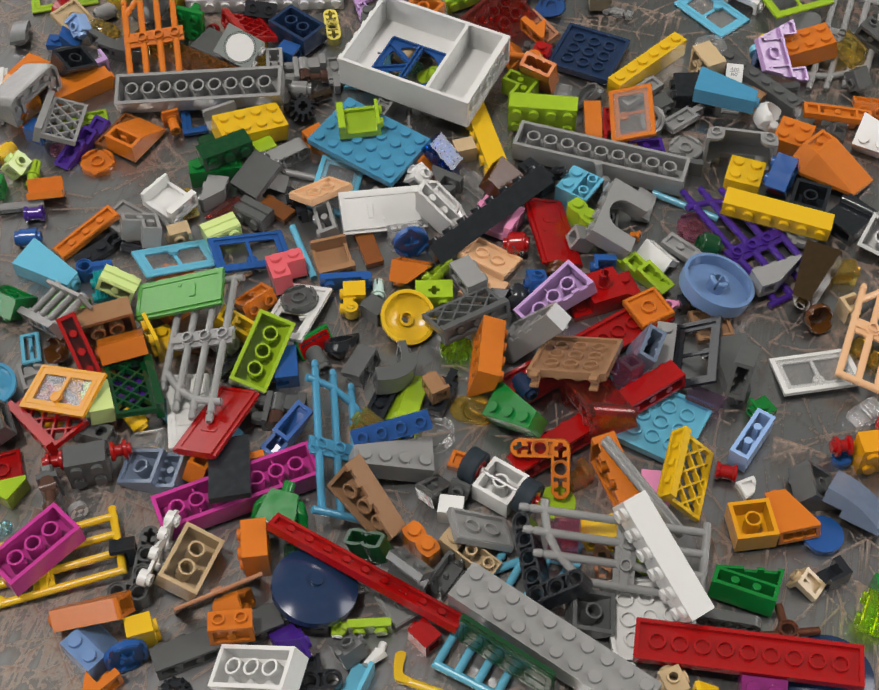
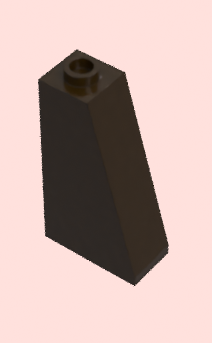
M811 240L806 241L792 293L794 306L802 310H808L811 305L818 302L843 263L842 250Z

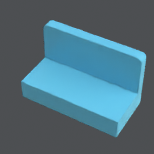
M370 661L367 667L361 663L354 665L341 690H368L376 673L375 663Z

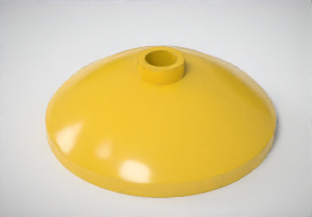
M412 289L398 290L392 293L382 305L380 313L382 327L385 333L397 343L398 340H406L407 345L410 346L422 343L434 330L422 319V314L434 309V306L419 291ZM402 317L407 318V323L403 322Z

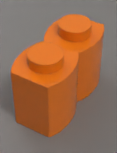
M413 520L402 528L403 545L410 553L416 555L417 558L424 561L431 568L441 561L439 543L435 538L426 533L425 528L419 522Z
M245 587L214 599L212 610L254 608L256 600L252 588Z

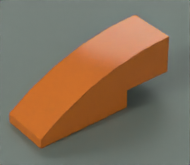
M601 100L583 102L584 134L602 138Z

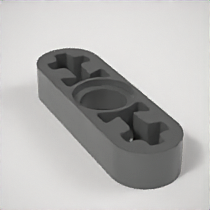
M712 609L697 618L699 625L761 631V618L756 615Z

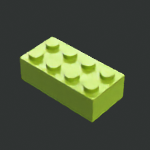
M510 92L507 131H518L521 121L524 120L575 132L578 97Z

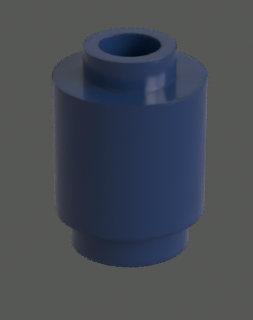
M524 372L517 373L511 380L513 388L525 401L536 399L539 387H530L531 378Z

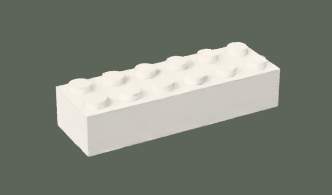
M645 490L612 508L614 519L623 526L626 539L629 543H633L636 548L637 558L646 565L649 578L652 582H656L659 587L658 593L662 600L667 601L671 608L670 614L675 621L682 623L692 622L715 608Z

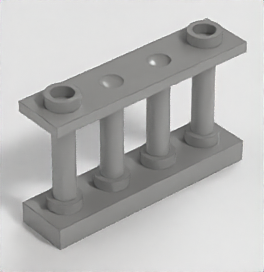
M47 279L45 282L51 289L32 308L27 309L21 306L17 312L30 325L61 340L63 335L55 319L60 314V317L75 312L81 305L88 309H91L93 306L88 302L90 299L83 292L78 293L63 286L57 280L54 282Z

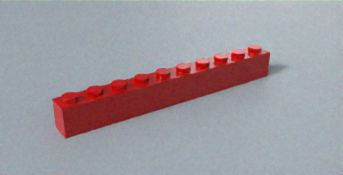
M672 360L662 363L649 373H644L637 380L629 382L620 390L612 392L603 400L595 402L586 410L578 412L569 420H565L557 427L544 432L540 438L565 439L569 442L571 454L590 444L593 437L608 433L686 386V374ZM528 442L529 446L519 448L518 453H521L523 449H529L528 453L532 454V442ZM537 442L534 448L537 453L541 454L546 451L544 443ZM559 443L555 447L556 450H559V457H555V460L566 458H562V453L567 448L563 446V443ZM511 452L506 456L508 464L528 474L529 477H534L551 467V458L516 457Z

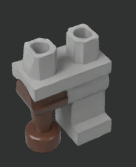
M318 53L319 57L313 58L299 57L297 59L296 56L292 57L293 62H284L286 85L291 84L292 80L308 81V83L321 80L322 83H328L325 53Z

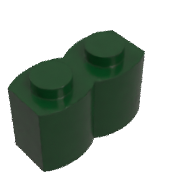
M351 528L343 539L347 550L360 558L377 564L388 562L386 556L389 550H392V547L384 533L379 531L366 532L361 528Z

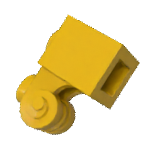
M365 280L343 281V289H339L340 300H343V303L339 305L340 315H344L349 320H354L359 316L358 307H360L362 300L366 298Z

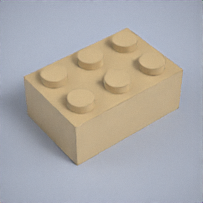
M187 521L153 584L186 601L195 599L225 540Z

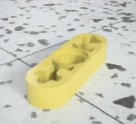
M333 9L325 10L323 12V20L326 25L327 42L329 45L337 46L342 42L338 15Z

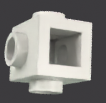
M422 162L416 165L413 164L407 169V175L403 182L409 183L411 186L419 185L423 179L431 180L433 173Z

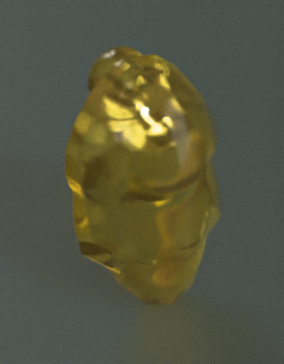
M103 19L89 20L91 28L101 31L110 38L121 36V30L115 24L106 22Z

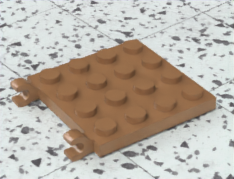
M556 335L539 347L527 367V376L531 378L529 386L539 387L540 378L548 377L556 380H588L591 382L589 391H598L599 383L607 380L623 347V339Z

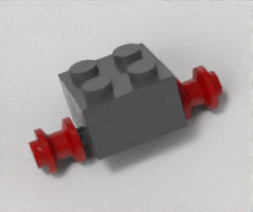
M122 439L121 444L117 445L110 441L109 448L106 447L104 440L64 446L62 450L58 451L57 455L51 456L49 452L45 453V457L42 458V466L51 464L53 468L60 467L62 471L65 470L72 489L104 485L113 482L112 462L116 461L119 456L129 459V455L133 454L131 442L127 443L126 439Z

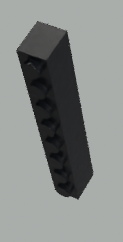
M533 164L526 169L527 173L522 176L520 174L512 179L513 183L508 186L506 184L498 190L499 194L496 196L492 194L484 200L485 204L481 207L477 205L472 208L470 215L467 217L463 215L457 219L455 226L451 227L450 225L442 230L443 234L440 237L434 236L428 241L429 245L425 249L434 263L442 265L552 184L554 181L542 164L538 166Z

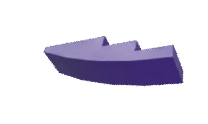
M95 115L88 126L83 125L76 145L66 144L53 164L66 171L72 169L81 161L82 156L86 152L93 149L94 142L110 127L111 122Z

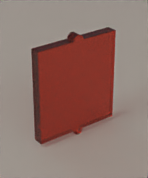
M240 196L226 199L204 217L212 219L220 216L241 199Z

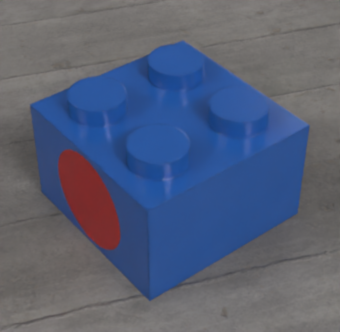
M778 152L777 156H773L770 162L771 170L769 173L766 172L763 183L767 193L786 199L800 164L799 159Z

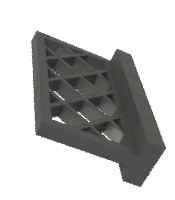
M483 286L423 313L422 319L441 336L442 343L447 346L477 332L484 315L502 320L510 317V302L506 297L501 299L489 287ZM486 293L488 296L482 297L480 295ZM466 301L472 302L471 304H463ZM476 302H485L484 305L476 304ZM460 309H466V310H468V312H459V311H460ZM433 316H439L438 319L431 318V317H433ZM444 317H452V319H443V318H444Z

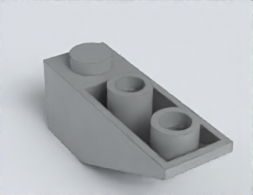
M802 255L789 256L786 259L753 268L749 277L753 281L757 296L762 297L776 292L798 268Z

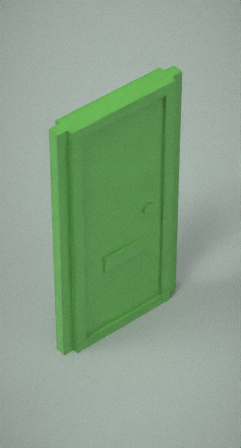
M219 267L140 284L135 315L137 323L143 321L141 313L144 312L149 320L223 305L225 268Z

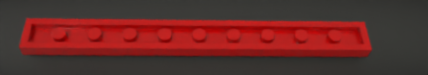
M277 513L267 523L266 530L453 634L458 630L460 616L462 615L459 611L280 513Z

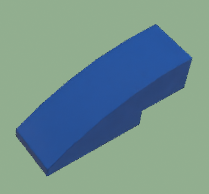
M297 400L272 429L273 433L261 445L260 450L263 449L264 455L266 456L291 447L313 415V410Z

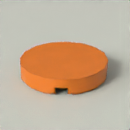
M92 149L82 156L80 166L84 174L90 177H102L114 169L115 158L112 152L107 149Z

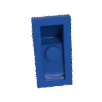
M62 26L59 35H49L46 48L47 50H55L63 46L81 45L82 39L73 38L71 31Z

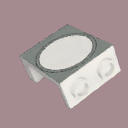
M228 23L213 53L219 58L223 57L239 67H255L258 65L256 61L259 56H263L266 48L265 43L260 39Z

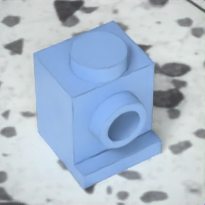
M73 12L64 21L68 25L73 38L85 39L88 36L91 25L86 14Z

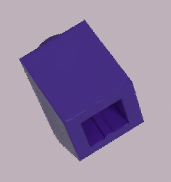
M293 623L268 634L273 646H295L308 658L312 656L309 649L312 647L308 636L304 635L301 628L297 629Z

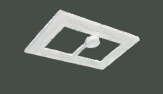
M305 285L309 288L311 286L316 290L318 302L309 312L294 314L298 315L299 320L303 321L296 333L291 334L289 341L303 342L306 334L333 292L332 288ZM280 298L270 312L277 316H280L282 313L290 314L282 308Z

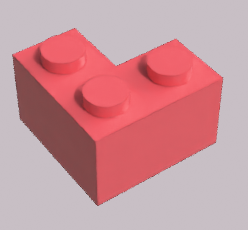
M300 247L265 256L267 272L276 295L284 294L286 289L294 286L292 279L308 275L305 258Z

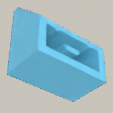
M573 165L569 173L556 185L554 200H559L566 207L567 202L576 197L583 199L587 203L601 186L604 179Z

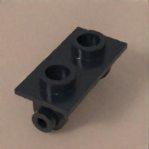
M254 0L245 1L244 16L271 19L277 13V3Z

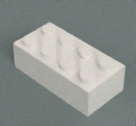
M221 644L207 686L212 690H299L309 658L295 646Z

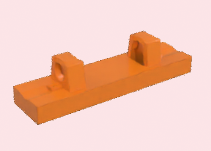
M804 101L802 106L803 118L814 119V124L821 125L822 120L848 123L847 128L854 129L856 125H860L865 112L872 116V110L807 101Z

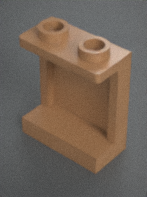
M345 234L310 241L311 254L319 280L320 273L356 271V265L351 258Z

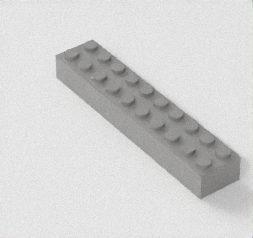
M282 65L116 74L114 105L120 114L124 112H162L178 108L179 111L202 110L230 100L235 101L236 108L253 107L277 102L278 105H285L286 75Z
M524 120L521 121L512 143L513 159L525 161L531 157L540 165L548 167L566 166V170H570L575 165L595 175L594 162L600 160L603 161V175H607L611 181L617 178L631 186L656 190L681 197L680 191L684 188L691 161L690 157Z
M475 562L469 566L448 593V606L462 614L468 615L557 672L556 678L575 690L661 689L662 683Z

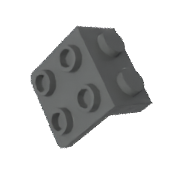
M403 547L389 550L386 559L392 562L388 570L389 574L425 592L436 570Z

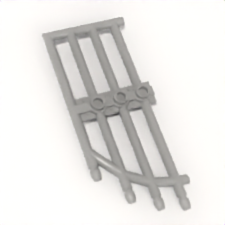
M834 0V4H830L825 22L837 41V57L831 59L827 73L817 72L820 62L812 64L811 71H807L809 81L806 84L807 91L813 88L815 79H824L825 84L823 88L824 91H828L832 79L844 77L842 87L847 88L845 72L866 65L868 71H870L875 51L855 37V32L847 31L854 2L864 3L858 24L859 27L867 18L870 5L879 7V0H848L839 29L831 27L838 0ZM842 44L852 45L846 70L835 72ZM859 47L868 48L866 61L854 66Z
M245 274L225 276V284H231L222 327L213 329L217 306L209 308L205 329L196 331L200 310L191 312L188 331L184 333H178L182 314L174 315L160 380V388L162 393H165L169 382L175 390L174 403L172 405L173 412L179 411L182 397L191 402L188 413L190 421H194L196 418L198 404L208 405L205 422L211 424L214 418L215 407L223 405V399L217 398L226 348L227 345L233 344V340H235L236 327L231 326L238 282L246 280ZM219 346L210 396L202 397L200 393L209 347ZM195 348H201L193 392L191 393L184 389L191 351ZM184 350L177 381L170 371L174 351Z
M541 498L540 505L519 503V510L541 514L543 526L523 525L522 532L545 536L551 550L533 549V556L557 560L567 571L577 569L571 562L613 568L612 581L590 578L593 582V587L660 597L658 593L659 588L634 584L635 571L647 573L648 569L645 564L636 563L635 551L637 550L633 543L628 542L624 535L625 530L623 526L616 522L613 515L549 506V499ZM550 515L617 525V535L615 538L551 528ZM703 522V528L665 523L670 533L702 537L701 550L679 548L684 556L700 559L699 572H693L706 592L712 523ZM555 538L615 546L614 559L562 552Z

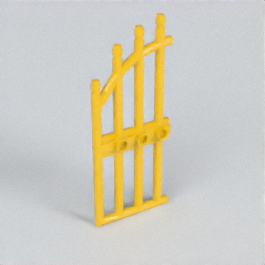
M109 506L108 514L75 522L81 529L110 522L112 530L86 538L76 549L121 538L116 506ZM109 551L55 565L33 584L34 591L23 593L19 597L12 596L6 598L0 595V609L127 574L125 554L110 556ZM115 557L117 559V568L59 584L55 583L54 574ZM0 580V589L7 588L8 586Z

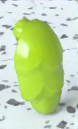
M452 258L429 272L425 271V274L421 275V279L444 280V277L449 273V263L453 261Z

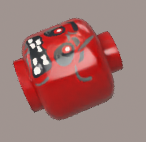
M509 232L507 238H503V249H507L508 254L523 256L526 251H529L530 237H527L526 233Z

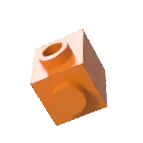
M190 457L182 479L193 482L207 477L208 459Z

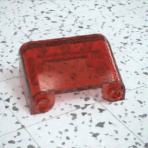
M610 377L606 381L599 383L598 391H589L591 382L588 380H558L561 402L565 407L573 403L580 412L583 424L589 425L590 433L588 437L590 440L593 437L615 431L618 434L637 427V409L634 406L632 407L613 385Z

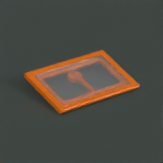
M651 83L608 91L611 140L626 142L656 136Z

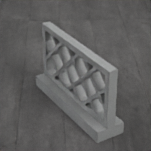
M48 90L34 126L32 141L40 142V139L43 138L75 146L88 105L56 97L55 91ZM65 136H71L73 139L65 138Z

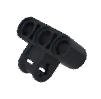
M320 653L309 657L299 690H341L343 687L341 672L337 669L321 670ZM331 680L338 681L336 685L328 684ZM310 682L315 683V686L311 688L305 687Z

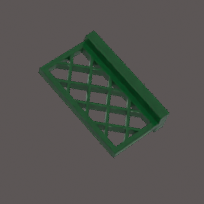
M151 353L143 355V359L117 362L104 366L116 419L156 413L157 418L165 417V402ZM140 367V369H138L137 371H134L131 368ZM110 370H120L117 374L110 372ZM125 373L132 375L128 379L122 377ZM136 378H139V379H141V380H143V381L139 384V383L135 382L134 380H135ZM116 381H120V382H122L123 384H122L121 386H118V385H115L114 383H115ZM128 385L134 387L132 391L127 390L125 388ZM140 390L146 392L144 396L139 395L137 393ZM120 393L126 395L123 399L117 397ZM131 398L138 400L135 404L129 402ZM146 403L148 405H151V407L143 408L140 405ZM123 405L129 408L128 410L119 411Z

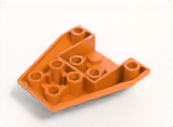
M823 129L802 143L793 155V157L799 159L800 168L797 174L817 183L831 186L832 189L846 195L851 193L855 196L873 181L870 175L839 140Z

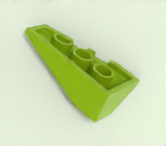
M415 375L412 383L407 388L398 392L383 421L423 410L426 393L422 388V376ZM417 433L413 434V437L408 439L416 438Z

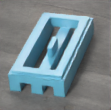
M39 331L19 335L23 367H28V365L33 367V364L38 363L43 364ZM32 337H35V341H36V351H37V358H36V359H35V357H34V347H33V338H32ZM27 338L29 343L30 360H27L25 339Z

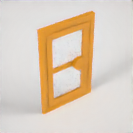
M42 364L19 407L84 419L101 389L107 373Z

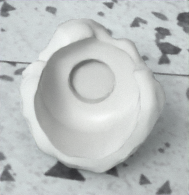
M772 102L759 103L753 113L754 123L758 129L764 132L775 133L779 125L776 120H779L782 111Z

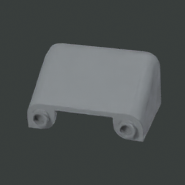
M26 63L0 85V119L17 128L24 123L21 120V115L27 112L25 105L44 88L58 92L63 87L57 67L50 63Z
M719 126L710 127L703 144V168H710L712 162L719 163L720 157L731 158L733 154L766 162L765 175L766 172H770V162L773 156H776L779 144L778 136L772 132Z

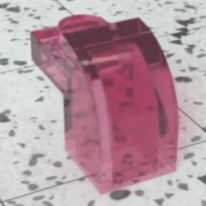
M632 352L623 357L618 356L610 372L613 376L612 383L617 386H625L637 380L643 375L646 363Z

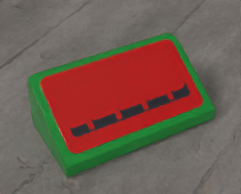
M323 324L306 334L302 343L294 341L297 355L302 361L307 360L305 354L311 346L318 345L324 350V341L332 338L327 324Z

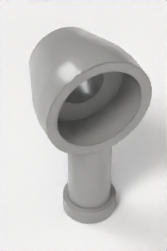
M595 161L596 175L603 178L604 181H611L607 175H603V161ZM603 183L597 189L596 193H602Z

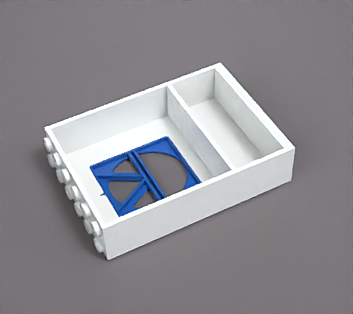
M378 0L374 9L369 12L367 19L362 22L359 30L354 33L352 40L346 44L344 51L338 55L340 83L468 127L509 62L511 36L404 0ZM401 49H416V51L409 59ZM395 52L405 64L383 65V62L389 54ZM424 52L435 59L438 68L428 82L418 84L406 79ZM401 71L399 76H395L387 72Z

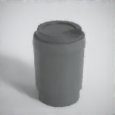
M318 345L308 348L305 355L310 365L313 359L318 360L319 376L327 374L331 369V365L323 349Z

